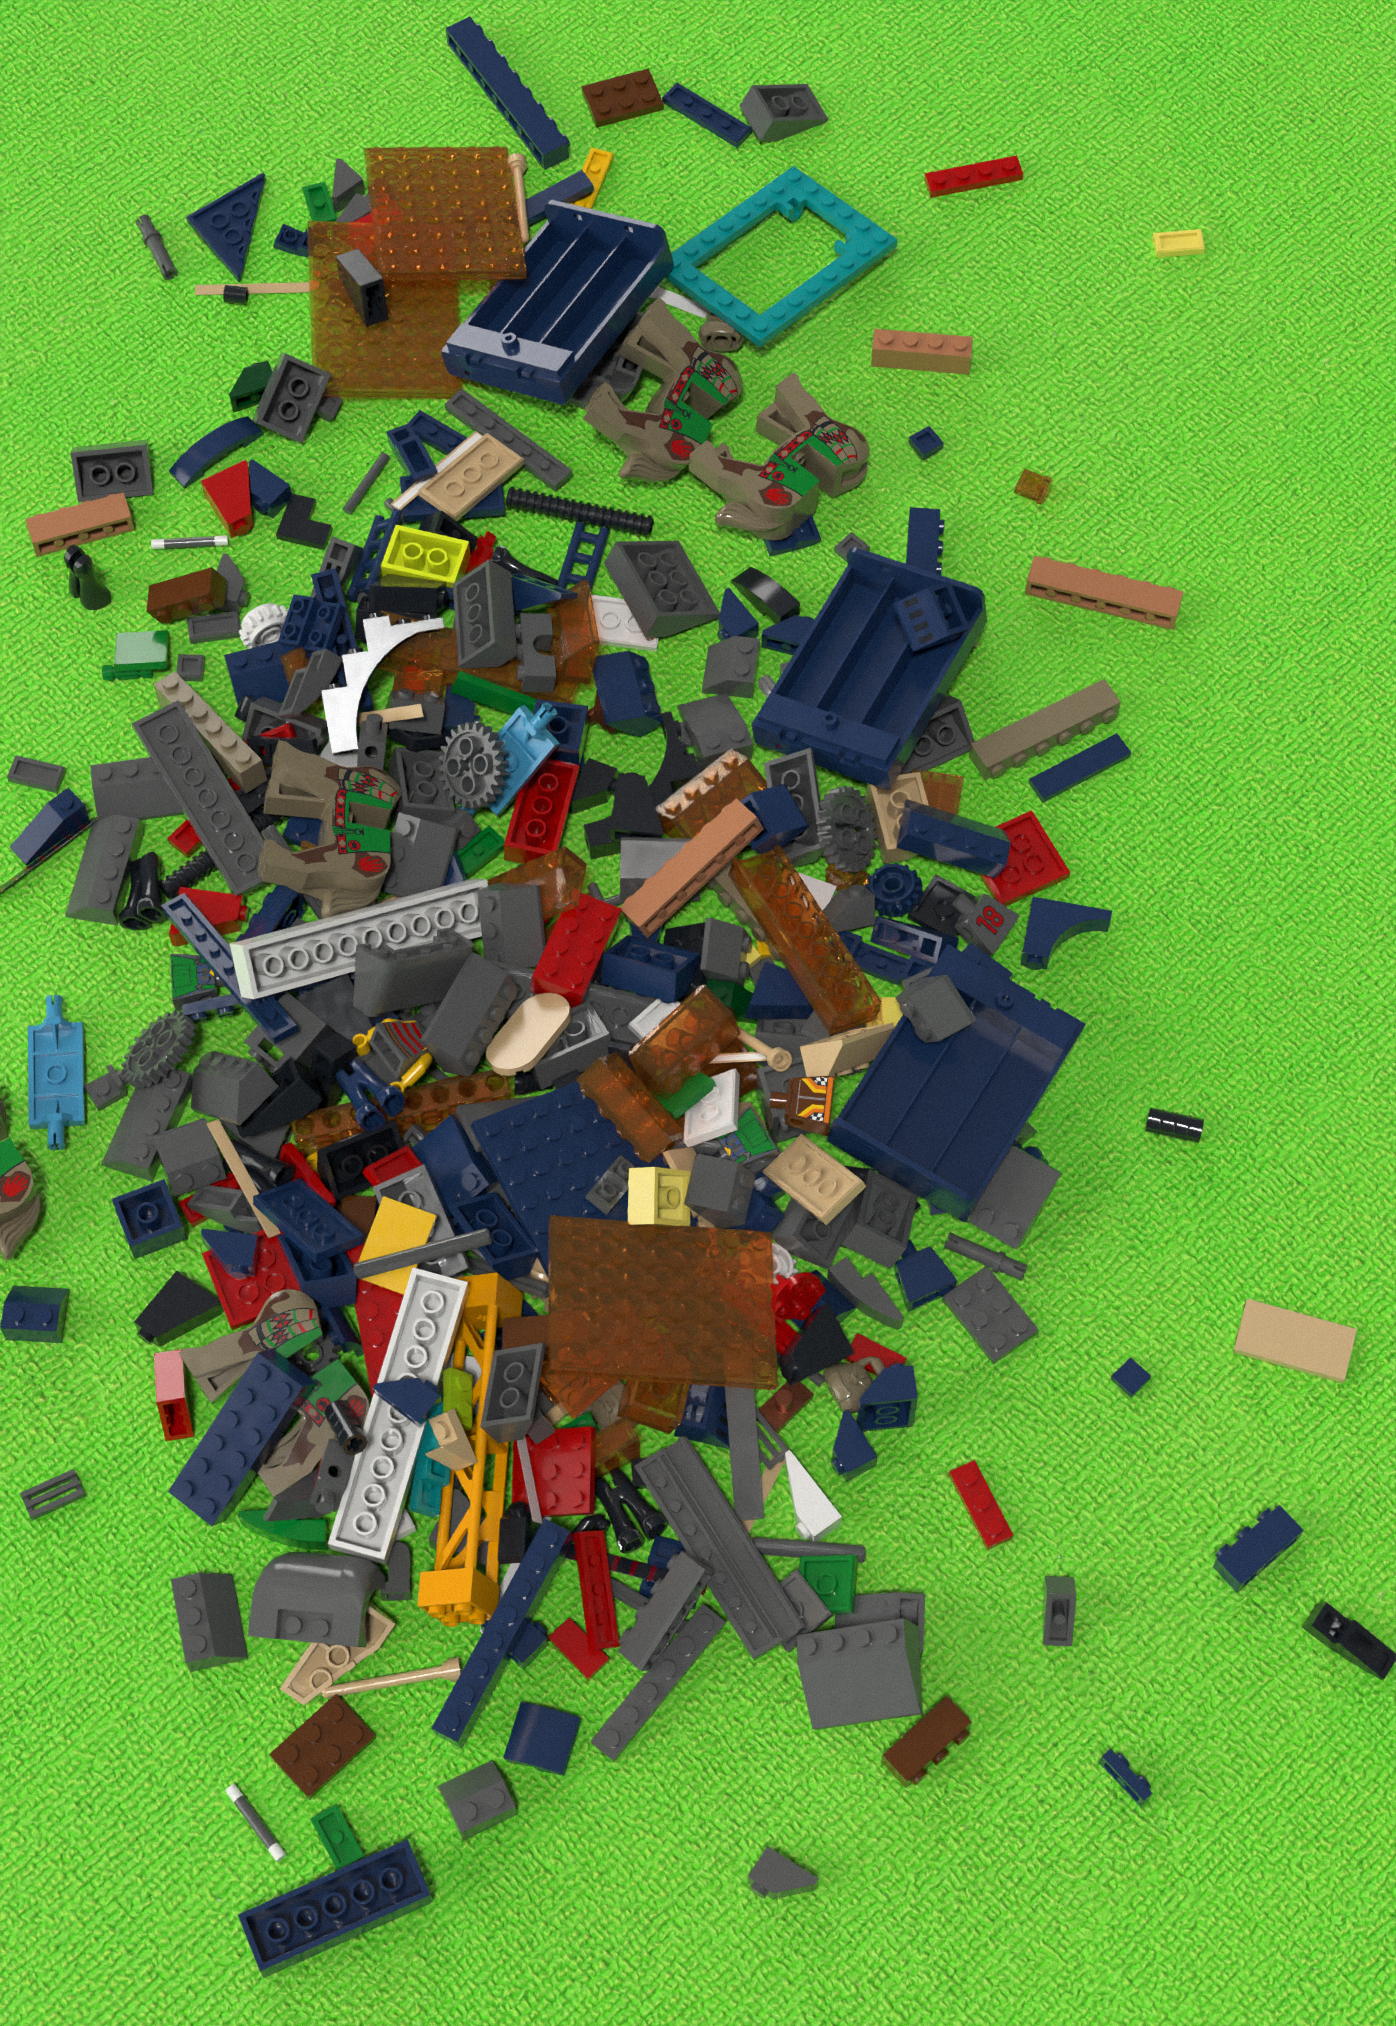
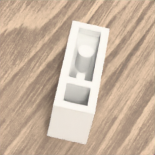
M788 1450L785 1453L784 1463L797 1524L795 1528L804 1540L808 1538L812 1542H818L841 1526L842 1516L793 1453Z

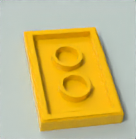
M383 1196L358 1262L427 1244L437 1215ZM419 1263L362 1278L361 1280L404 1295L412 1268L418 1269Z

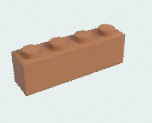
M874 329L871 367L969 375L973 337Z
M124 492L111 494L93 501H85L82 504L71 507H62L45 514H36L25 519L36 557L68 549L71 545L79 546L135 531Z

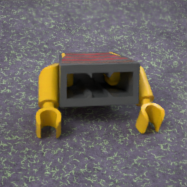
M387 1018L371 1028L366 1036L364 1034H357L353 1037L352 1042L357 1046L358 1055L363 1056L369 1053L371 1045L396 1079H403L401 1082H392L390 1085L398 1088L403 1093L404 1098L406 1097V1087L408 1085L412 1087L432 1063V1055L421 1040L425 1030L414 1019L401 1021Z

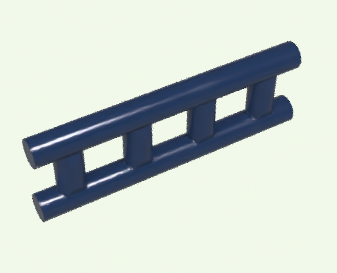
M393 509L388 519H384L381 515L375 516L346 595L348 600L355 601L358 592L363 590L365 594L369 595V586L379 579L383 558L395 525L399 524L402 515L400 510ZM385 530L383 538L378 539L380 532ZM378 550L376 558L371 559L372 553ZM371 570L369 577L363 579L365 572Z
M577 522L557 585L566 589L567 583L582 586L580 595L577 599L549 607L552 611H559L561 604L576 607L574 614L579 617L584 616L589 594H591L610 532L605 527L600 528L598 535L584 532L585 524ZM581 541L595 544L592 555L577 552ZM574 562L589 565L586 576L571 573Z

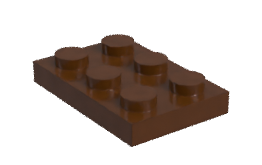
M649 68L581 86L583 97L596 128L664 110V103Z
M335 1694L273 1750L269 1756L310 1800L369 1746L376 1737L339 1696Z

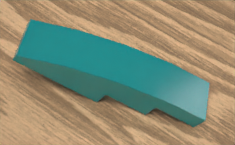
M438 1393L441 1396L442 1402L429 1419L443 1413V1393ZM428 1419L417 1458L409 1510L434 1518L440 1514L441 1491L443 1487L449 1485L450 1468L426 1456V1453L440 1447Z

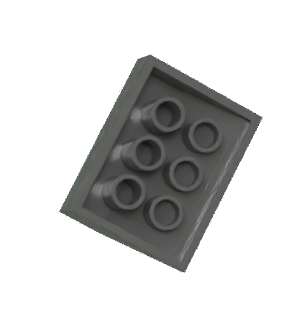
M679 541L615 542L604 564L645 637H667L719 618V610Z
M902 1618L797 1635V1662L812 1729L819 1730L923 1714L919 1627Z

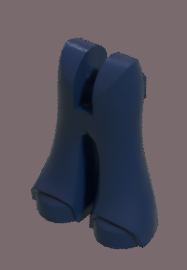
M355 1057L349 1062L354 1071L351 1076L346 1074L343 1069L335 1073L338 1084L354 1107L355 1118L359 1126L366 1131H375L386 1124V1119L367 1097L365 1091L368 1090L374 1096L382 1109L390 1117H395L401 1112L405 1104V1098L398 1088L386 1084L362 1060Z

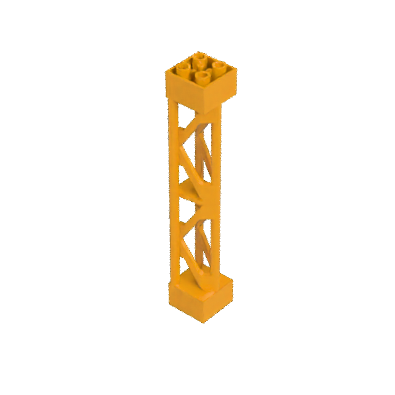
M497 1272L454 1278L468 1282L469 1294L455 1337L452 1368L464 1372L466 1346H469L482 1370L480 1378L472 1389V1409L479 1399L478 1413L472 1420V1428L465 1431L478 1462L473 1465V1469L471 1466L458 1471L450 1468L449 1485L443 1487L441 1491L434 1571L420 1572L417 1605L427 1612L428 1616L436 1618L442 1622V1625L447 1627H457L459 1623L463 1622L475 1625L485 1624L486 1620L491 1619L498 1606L499 1563L497 1558L499 1526L504 1509L509 1442L497 1443L480 1425L493 1352L495 1350L496 1327H503V1318L521 1317L523 1293ZM485 1329L484 1341L477 1330ZM486 1454H496L493 1491H485L483 1488ZM455 1474L470 1500V1507L449 1540ZM481 1505H482V1507L484 1508V1510H485V1512H486V1514H487V1517L484 1519V1521H483L482 1524L480 1525ZM468 1531L466 1546L455 1558H451ZM482 1542H488L486 1576L476 1570L478 1547Z

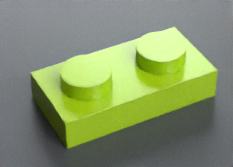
M450 1367L443 1370V1413L455 1409L465 1432L472 1428V1375Z

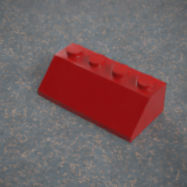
M547 759L518 793L504 842V860L528 864L556 859L580 765Z

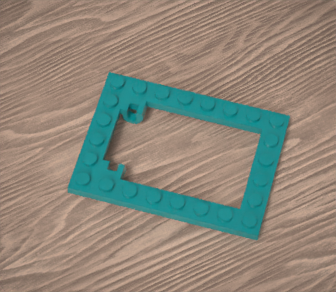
M792 166L672 252L674 266L665 278L758 347H762L896 248L898 239L802 171ZM804 206H807L846 234L845 243L837 240L834 244V251L840 257L761 315L696 268L776 209L791 222H795L803 214Z

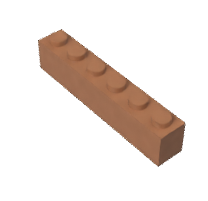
M1034 556L1027 579L1025 594L1174 630L1183 591L1173 587L1154 585L1148 581L1129 579L1123 575L1104 573L1098 569L1080 567L1073 563L1055 561L1048 557Z
M737 798L731 804L726 805L715 819L707 823L699 834L686 842L672 859L667 860L653 877L648 878L636 893L624 901L620 908L626 919L646 938L651 936L764 829L758 818Z

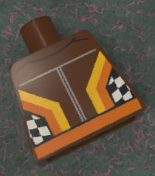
M835 1076L790 1078L788 1093L771 1091L769 1108L786 1110L785 1124L787 1126L829 1136Z

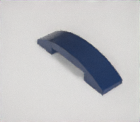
M248 416L230 421L211 431L192 445L173 464L169 473L185 489L203 477V470L240 444L243 448L247 447L263 436L264 433Z
M848 931L835 933L827 948L828 953L847 965L875 978L900 986L903 980L935 965L914 956L906 959L863 942L861 936Z

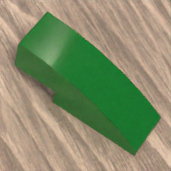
M267 1510L239 1511L238 1517L242 1526L266 1539L290 1547L308 1550H328V1526L325 1519H292L267 1522L263 1519Z

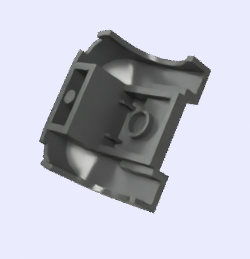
M637 312L567 401L568 403L585 408L593 392L603 382L611 385L621 403L630 396L643 368L617 354V351L627 334L639 324L644 315L642 312Z
M289 1552L279 1555L264 1567L255 1584L248 1636L366 1648L365 1616L368 1602L375 1590L385 1589V1574H382L378 1566L371 1562V1560L361 1557L311 1552Z

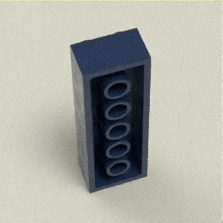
M272 1348L258 1352L168 1492L211 1526L226 1521L316 1382Z
M407 1839L240 1913L238 1917L263 1978H266L431 1904L433 1901Z

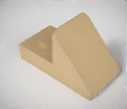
M455 1409L429 1419L440 1447L426 1453V1456L454 1471L478 1462Z

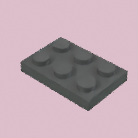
M988 1266L942 1297V1301L993 1365L1038 1334L1039 1329Z

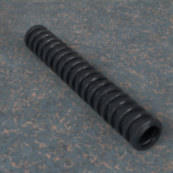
M511 487L506 498L508 509L514 507L515 510L519 511V509H522L523 512L530 510L532 514L537 512L538 515H542L544 513L546 517L552 515L553 518H557L559 516L561 520L568 518L570 522L573 520L576 523L583 521L585 525L591 523V526H595L597 524L599 528L606 526L609 530L612 527L614 531L621 529L623 533L629 531V534L636 532L638 536L644 534V537H649L653 528L654 519L652 515L645 517L643 513L637 515V512L630 514L628 510L622 512V509H618L616 511L614 507L607 509V506L599 507V504L592 506L590 502L584 504V501H579L577 503L575 499L569 501V498L561 499V496L554 498L551 494L546 496V493L539 495L537 491L531 493L530 490H526L524 492L522 488L516 490L515 487Z
M262 808L258 810V814L253 813L251 815V820L260 835L270 825H278L281 823V819L286 820L288 818L285 815L263 814L264 809ZM200 851L198 857L193 856L192 861L188 860L185 862V866H179L178 871L174 870L172 872L173 875H167L165 881H159V887L168 899L172 900L179 893L180 887L189 888V885L194 886L196 880L201 881L203 875L206 877L209 875V871L213 872L216 870V866L207 851Z

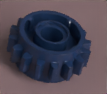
M898 863L884 864L879 869L876 868L872 876L867 877L869 884L864 886L875 895V910L877 909L880 916L886 915L889 918L902 917L904 914L913 911L912 907L914 904H920L919 897L923 896L921 878H918L917 871H911L908 865L903 866Z

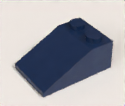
M454 1114L447 1117L412 1147L419 1161L429 1167L450 1217H453L448 1209L449 1204L485 1195L499 1184L489 1161L482 1152H476L463 1126Z

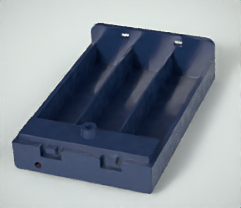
M549 200L544 206L547 216L546 223L466 321L448 339L446 345L441 350V354L450 375L565 405L670 272L674 262L666 233L657 224Z
M852 547L847 553L848 566L751 726L754 741L758 745L786 755L812 748L815 765L890 790L987 623L985 595L978 587ZM950 581L970 629L954 640L913 652L893 604L923 589Z
M948 944L927 977L948 975L976 1020L940 1041L924 1043L916 1035L915 1028L909 1018L903 1014L843 1110L832 1122L827 1141L957 1219L967 1222L994 1175L1075 1046L1086 1024L1058 1007L1056 1010L1051 1008V1003L1044 999L1039 1001L1035 998L1036 995L999 973L997 975L991 973V968L984 964L981 966L977 965L975 959Z

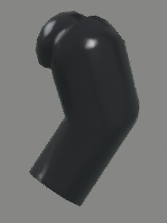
M595 1514L583 1518L571 1534L573 1537L574 1533L604 1530L605 1534L609 1530L611 1523L605 1519V1515Z

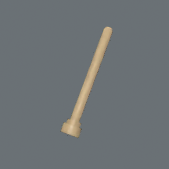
M514 153L508 157L507 165L509 172L514 177L520 241L527 243L529 241V230L523 173L527 169V163L524 155Z
M730 1021L728 1033L733 1036L736 1035L740 1041L765 1056L770 1067L779 1072L785 1071L790 1067L792 1057L788 1051L781 1047L771 1048Z
M459 1657L449 1658L447 1662H443L442 1666L331 1685L325 1688L321 1695L324 1698H331L335 1694L343 1696L438 1678L455 1682L462 1672Z

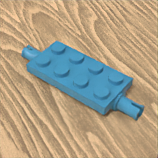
M543 703L535 715L525 705L520 706L498 732L497 740L504 741L501 750L508 751L503 758L509 761V764L504 766V770L508 771L509 775H503L502 779L507 784L499 786L502 794L495 795V802H489L488 808L496 815L504 812L560 744L545 728L553 717L557 715L555 708L549 712L553 707L549 703ZM462 805L459 807V809L468 811L471 817L478 810L471 808H463Z
M49 995L45 998L46 1018L44 1022L40 1025L28 1026L30 1129L48 1128L47 1148L56 1150L57 1144L58 1149L61 1150L65 1148L64 1127L85 1125L84 1025L82 1022L71 1023L65 1021L62 1008L63 997L54 995V1001H52V995Z

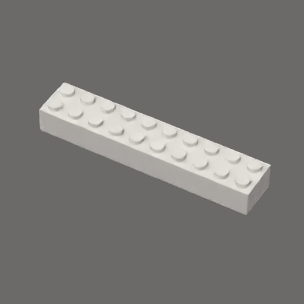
M472 878L231 943L230 948L241 997L257 999L354 972L356 945L369 943L371 944V950L376 951L382 950V946L386 945L394 950L433 943V936H437V930L450 928L468 940L480 937L482 932L477 890L487 887V880Z
M412 1268L377 1383L418 1378L423 1383L427 1379L440 1389L443 1380V1370H446L469 1294L468 1282ZM374 1393L363 1427L367 1446L354 1457L348 1482L329 1538L328 1545L330 1549L387 1565L415 1473L417 1458L428 1419L419 1428Z

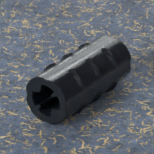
M1150 1107L1145 1131L1199 1143L1204 1119Z
M336 1400L328 1404L324 1414L330 1429L333 1430L335 1437L339 1441V1446L348 1455H356L362 1452L367 1446V1440L361 1430V1426L357 1422V1418L352 1413V1409L343 1400Z

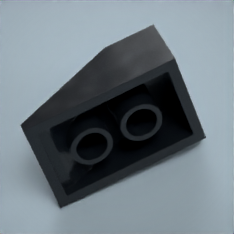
M292 1056L270 1075L278 1085V1088L241 1125L236 1124L239 1135L242 1138L301 1119L319 1107L323 1098L314 1077Z

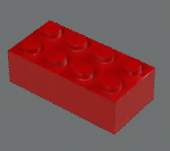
M572 889L534 970L529 991L535 994L554 993L561 995L568 1001L571 1008L583 1004L603 961V954L608 950L617 930L622 909Z

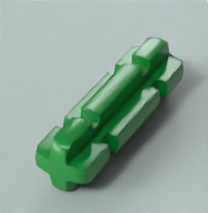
M113 665L102 666L103 680H114V677L120 680L139 678V676H142V678L153 676V670L115 672Z

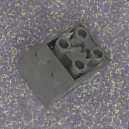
M893 1592L855 1596L854 1614L835 1615L834 1629L904 1618L919 1627L921 1661L923 1654L925 1594Z

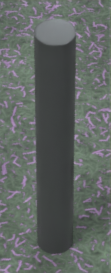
M382 452L343 507V511L346 514H352L390 459L386 453Z

